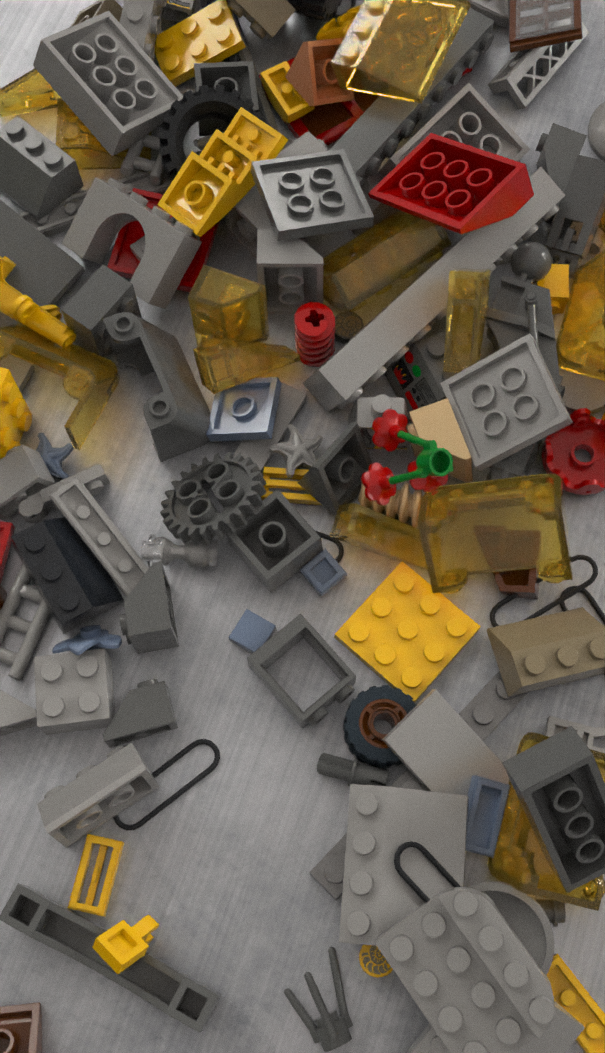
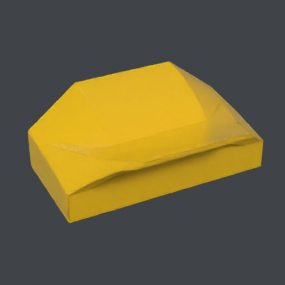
M284 61L261 72L260 78L267 97L283 121L290 123L315 108L314 106H309L286 79L285 76L290 66L287 61Z

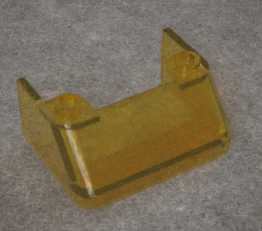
M21 323L1 327L0 360L11 354L64 377L63 386L66 393L70 397L79 400L64 428L73 447L80 450L119 383L120 375L117 366L111 360L74 344L63 349L55 342Z

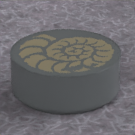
M351 311L341 312L336 315L335 339L342 344L347 343L364 327L362 318L357 313Z

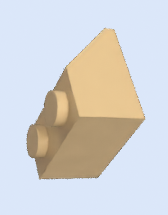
M448 398L410 411L411 424L406 426L408 433L425 440H435L437 448H445L452 456L454 470L449 472L448 475L466 483L473 481L471 455ZM410 442L414 455L418 456L424 448Z

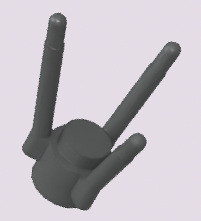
M332 946L329 947L328 952L340 1016H338L336 1010L328 1012L310 972H306L304 978L320 1014V1017L315 1019L317 1026L289 988L284 991L292 1007L310 1031L314 1043L320 1042L324 1052L334 1050L352 1040L348 1028L352 1027L353 1023L347 1010L336 950Z

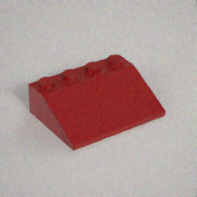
M430 133L368 195L373 200L462 235L514 216L534 196L526 164Z

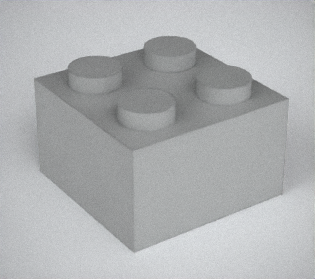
M105 648L86 650L81 655H75L70 652L34 657L37 727L44 734L51 735L107 728L115 715L112 661Z

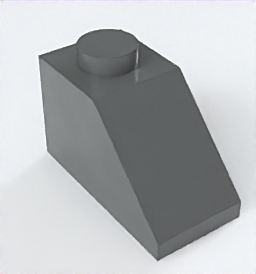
M150 679L137 684L138 688L129 690L103 733L104 742L110 748L178 728L165 681L158 682L157 679Z

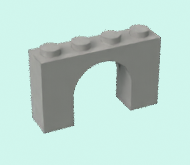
M95 177L62 244L80 257L101 264L121 228L130 222L139 221L145 233V250L130 283L133 284L136 296L148 304L166 309L202 242L192 236L193 230L182 222L176 221L174 224L169 221L171 215L156 206L153 209L146 206L148 203L146 198L133 191L130 195L126 193L125 189L127 186L111 177L108 182Z

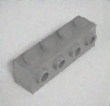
M125 0L119 23L153 61L155 54L154 45L156 37L161 30V16L167 0Z

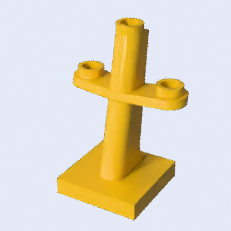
M0 256V312L55 342L63 349L71 346L76 339V334L74 330L60 321L62 318L60 308L54 304L39 306L33 302L31 297L23 295L9 285L5 279L16 264L8 257L4 256L2 258Z

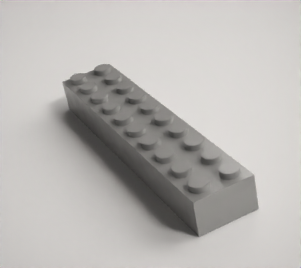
M542 167L529 176L534 196L514 216L464 234L302 383L327 412L336 406L341 410L348 403L351 404L364 392L363 389L376 381L387 371L386 367L393 361L396 362L409 350L411 344L432 329L431 326L437 320H441L454 308V304L473 291L475 285L480 280L485 279L497 268L496 265L509 257L523 240L528 239L539 229L538 226L541 223L547 221L560 209L556 204L566 195Z

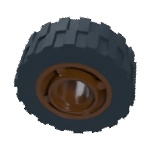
M382 685V687L373 686L369 687V690L365 692L361 691L357 698L353 699L349 704L343 723L345 743H348L351 754H355L362 763L365 762L371 766L383 767V769L402 764V761L382 741L387 734L377 732L373 723L377 720H385L393 729L417 705L413 702V698L409 694L403 693L401 689L397 687L396 689L390 688L389 685Z

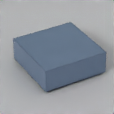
M326 548L300 569V573L321 597L347 577L346 571Z
M246 609L230 634L229 640L253 653L271 638L276 630V625Z

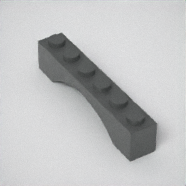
M18 883L0 914V920L102 974L199 1033L204 1031L222 995L147 952L142 958L117 975L92 948L95 939L107 930L29 886Z

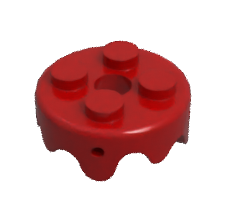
M580 408L570 414L573 423L547 436L542 446L541 459L548 477L557 486L573 494L591 495L605 490V420L593 417L588 408ZM579 449L586 450L591 455V461H579L575 457L574 452Z

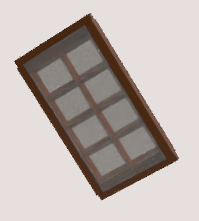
M510 0L509 43L511 53L583 38L581 0Z

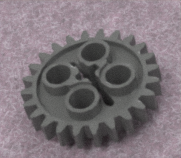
M228 452L222 459L219 453H217L213 461L209 462L205 457L202 460V465L191 464V472L182 471L180 473L182 479L171 482L174 489L165 491L168 499L161 502L164 510L160 514L164 518L163 523L170 533L173 534L175 539L181 538L185 544L192 540L194 545H198L204 539L208 545L212 542L214 536H218L222 541L224 540L225 532L230 531L232 534H236L235 526L238 524L246 526L248 524L245 519L246 516L257 515L253 507L263 505L260 496L266 494V490L263 487L266 481L258 465L253 463L250 457L244 459L241 453L233 457L231 452ZM204 483L209 484L224 508L222 513H218L203 488Z

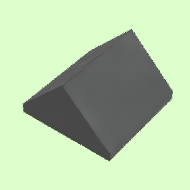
M351 422L298 482L327 510L337 516L360 491L362 474L372 464L357 423Z

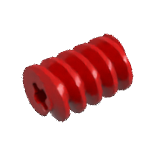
M309 302L300 306L294 315L296 355L298 360L304 365L320 367L335 352V316L328 306L319 302Z

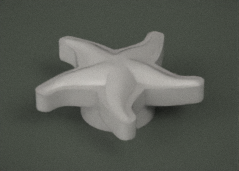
M289 424L287 427V432L289 433L288 442L271 445L269 452L271 454L278 453L283 456L286 463L287 477L292 478L295 469L303 467L310 469L317 462L314 452L322 443L323 437L318 435L315 439H303L297 428L293 424Z

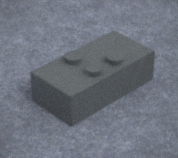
M570 726L502 762L545 858L566 893L605 874V783L592 752L574 728Z

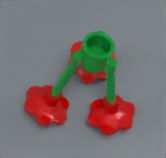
M393 409L385 410L382 417H378L373 421L372 429L375 433L372 441L374 445L392 452L399 443L408 441L423 447L424 450L417 456L415 461L408 464V473L394 476L390 468H383L378 462L369 465L368 471L364 472L361 477V481L365 486L364 493L369 501H376L380 506L387 505L390 497L396 494L397 483L409 480L414 490H423L428 495L435 494L439 486L447 483L448 473L454 470L450 452L445 448H437L435 440H425L409 434L406 429L408 424L407 417Z

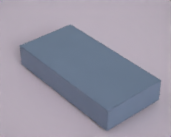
M472 775L467 795L466 851L494 858L510 789L509 784Z

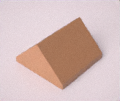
M349 37L302 43L285 77L309 106L355 100Z

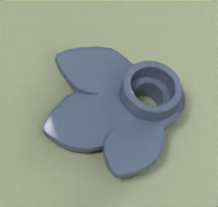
M89 625L81 628L80 633L75 635L74 638L56 644L52 652L55 654L70 650L75 655H81L86 650L117 649L122 644V638L119 635L109 634V631L101 629L100 625Z

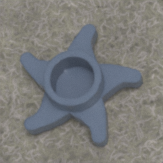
M40 432L38 434L40 442L36 451L40 453L51 476L61 480L68 478L69 475L62 470V461L73 451L72 444L67 443L64 447L53 448L44 433Z

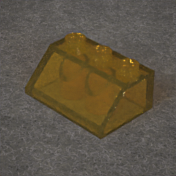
M203 265L188 296L197 346L207 353H219L227 356L266 341L269 337L266 286Z

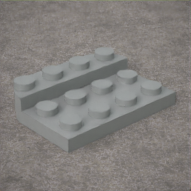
M467 887L447 888L374 941L450 1053H514L535 1037L537 1039L541 1038L548 1030L554 1018V996L547 975L542 972L495 907L494 901L484 892L481 893Z

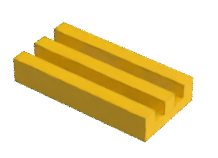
M264 467L263 478L266 484L263 487L266 490V494L261 496L262 501L273 493L269 491V488L305 490L298 484L299 481L270 478L301 480L309 470L295 469L293 477L288 478L286 468ZM281 492L290 503L322 505L311 494Z
M87 834L67 908L103 917L106 916L124 842ZM94 844H99L100 848L85 904H82L79 901ZM108 847H113L98 907H95L93 904Z

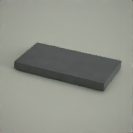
M0 200V256L2 258L6 256L16 264L6 277V282L23 295L31 297L33 302L39 306L55 305L85 272L84 267Z

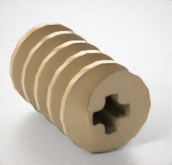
M407 482L400 490L397 489L396 484V494L390 497L387 505L380 506L376 501H369L364 493L365 486L362 483L358 502H360V512L366 513L373 506V516L379 517L385 510L387 521H391L398 514L400 525H404L411 518L412 528L417 529L424 519L431 495H427L424 498L422 490H415L411 494L409 483Z

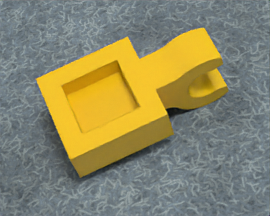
M150 915L143 917L132 927L122 920L95 939L92 948L118 975L145 955L149 947L148 944L154 938L150 933L156 930L159 924Z

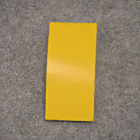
M240 107L225 132L222 133L216 129L200 155L191 151L157 205L201 237L225 217L255 185L251 174V162L275 159L289 139Z

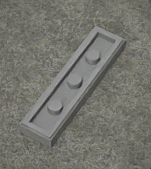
M76 475L51 493L49 498L121 591L128 597L149 568Z

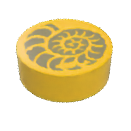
M362 945L359 952V963L365 973L379 978L387 976L393 971L377 946Z

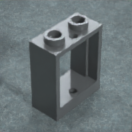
M301 613L247 657L251 670L302 729L309 723L312 726L318 724L328 714L327 707L336 700L339 704L342 703L355 691L353 685L356 682V675ZM303 638L340 679L336 685L304 712L266 670Z

